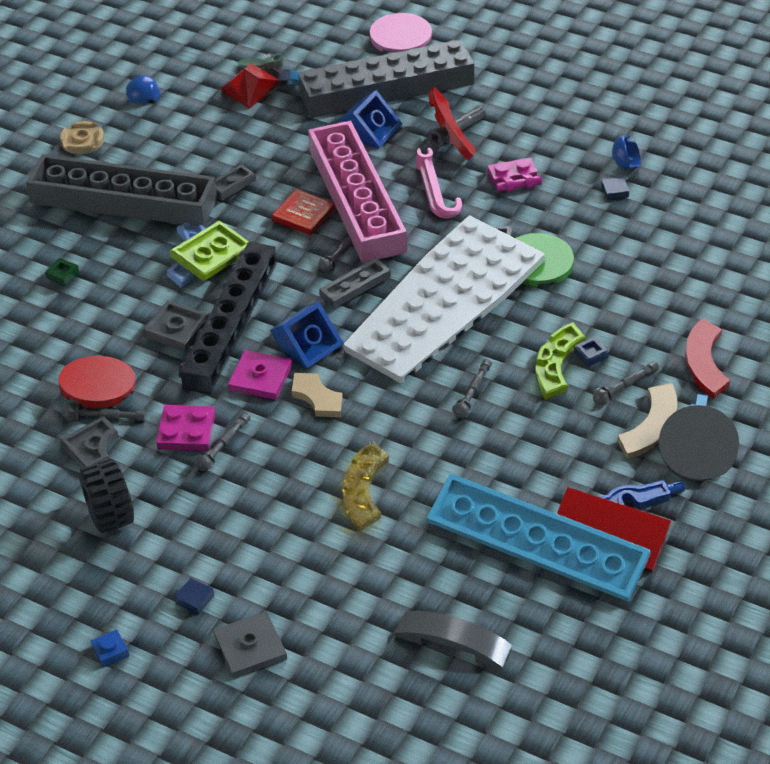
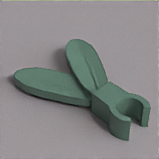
M281 53L267 57L265 60L245 58L238 61V65L242 68L252 63L263 71L266 68L269 70L284 66Z

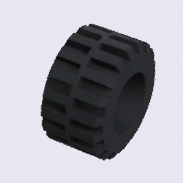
M109 459L81 468L79 479L92 521L98 531L104 533L133 523L134 509L132 500L118 464L113 459Z

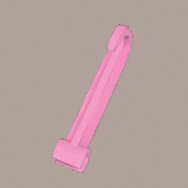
M418 148L415 166L421 172L430 209L440 218L450 219L457 216L462 210L461 198L455 199L454 208L445 207L432 162L433 151L427 148V154H422L421 149Z

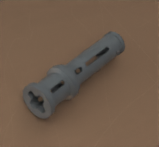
M478 105L455 119L461 131L486 117L485 110L478 113V111L483 109L482 106ZM441 127L432 129L428 133L429 141L436 148L442 147L444 142L450 139L448 131Z

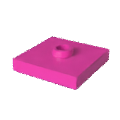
M245 350L228 383V388L230 391L277 400L293 365L292 359Z

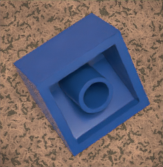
M377 90L361 98L338 121V123L351 121L361 142L376 149L380 148L403 124Z
M319 301L302 308L270 329L281 351L305 369L344 344Z

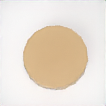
M75 122L71 124L70 128L67 129L66 127L62 130L60 134L61 146L71 154L81 155L94 152L104 143L103 129L97 127V124L93 122Z

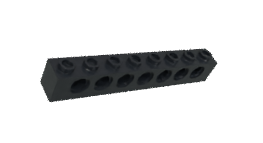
M248 241L245 249L241 250L237 264L233 265L228 281H225L223 284L222 293L214 301L213 310L206 316L204 327L197 333L194 346H190L185 363H181L178 376L181 378L182 389L211 395L277 265L275 246Z

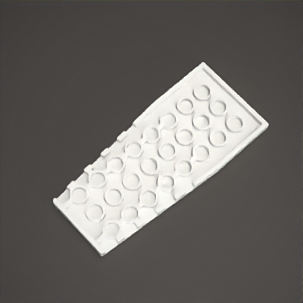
M469 215L423 257L344 343V350L346 353L395 381L403 383L405 381L404 377L412 370L417 372L422 368L423 361L428 357L434 358L438 355L439 348L445 343L450 345L454 342L456 335L461 330L466 332L470 329L477 317L482 319L503 302L545 261V253Z

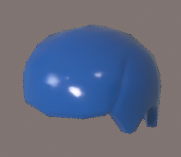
M146 75L132 79L126 87L127 98L133 103L139 102L146 105L150 99L155 102L158 101L161 95L156 81Z
M630 136L618 137L612 147V157L615 163L624 170H631L641 166L638 145L635 141L627 140Z

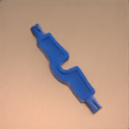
M662 480L642 486L623 485L611 490L607 495L599 497L624 505V500H629L636 509L642 510L652 505L669 501L671 494L684 492L685 486L683 481L666 485L665 481Z

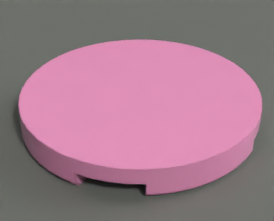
M408 13L386 15L376 20L370 28L371 43L381 52L389 51L396 53L412 48L426 47V44L432 39L430 24L425 19Z

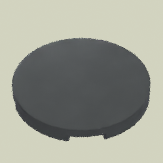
M704 405L687 406L674 412L664 422L659 435V450L666 467L673 474L687 481L703 482L724 475L731 469L739 451V436L733 422L721 411Z

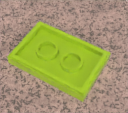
M217 221L170 250V257L202 281H205L237 261L241 250L245 249L248 241L221 221Z

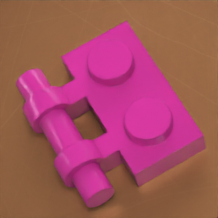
M531 158L488 165V174L493 185L496 186L497 192L506 191V193L514 192V189H533L534 186L542 185L541 176H537V170Z

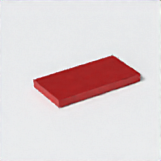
M567 487L557 511L558 515L649 549L651 555L644 570L652 573L671 525V520L570 487Z

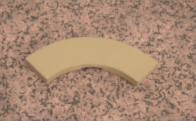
M672 383L648 388V397L651 403L648 416L636 428L618 435L617 441L626 459L637 457L652 450L659 442V435L664 422L677 411V395Z

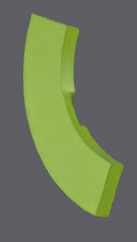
M573 322L554 332L538 352L535 371L536 381L545 400L568 391V385L561 372L562 363L567 355L574 350V346L584 342L586 339Z

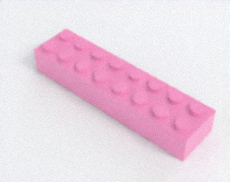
M347 121L309 129L310 153L361 262L365 263L374 258L382 259L407 253V231L352 122Z

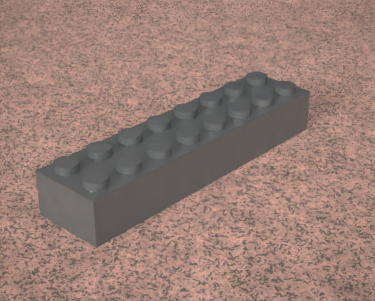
M452 40L446 43L432 44L426 47L412 48L406 51L392 52L386 55L372 56L366 59L298 72L299 94L310 117L313 118L350 110L361 98L374 90L378 91L385 102H391L429 94V91L434 87L438 91L473 85L474 62L462 41Z
M46 154L41 155L26 181L31 204L174 224L190 223V226L197 227L199 225L205 227L217 200L215 177Z

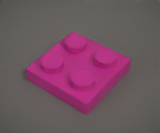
M164 405L156 441L157 449L209 451L215 419V406Z

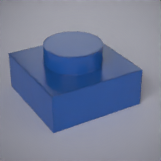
M117 629L91 640L92 648L103 668L129 657L128 648Z

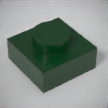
M62 258L57 259L45 271L46 279L66 286L80 273L78 265Z

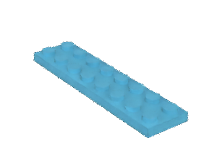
M451 473L427 516V521L430 524L629 602L651 555L650 550Z

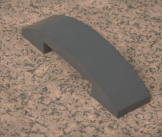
M407 611L404 613L395 631V637L420 645L426 639L475 655V662L499 670H503L512 649V645L479 625L436 612Z

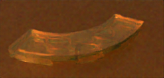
M374 441L365 445L353 457L352 463L347 472H345L342 489L345 510L359 531L381 518V512L371 499L370 485L378 470L389 462V455Z

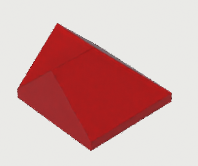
M250 63L223 85L221 91L250 109L278 86L280 81Z

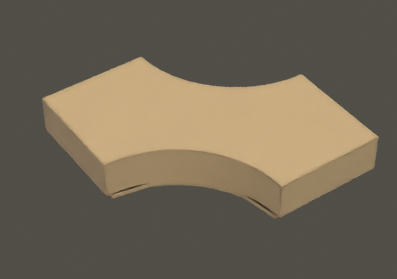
M294 373L292 397L309 403L314 409L315 417H341L342 393L326 388L321 383L319 374Z

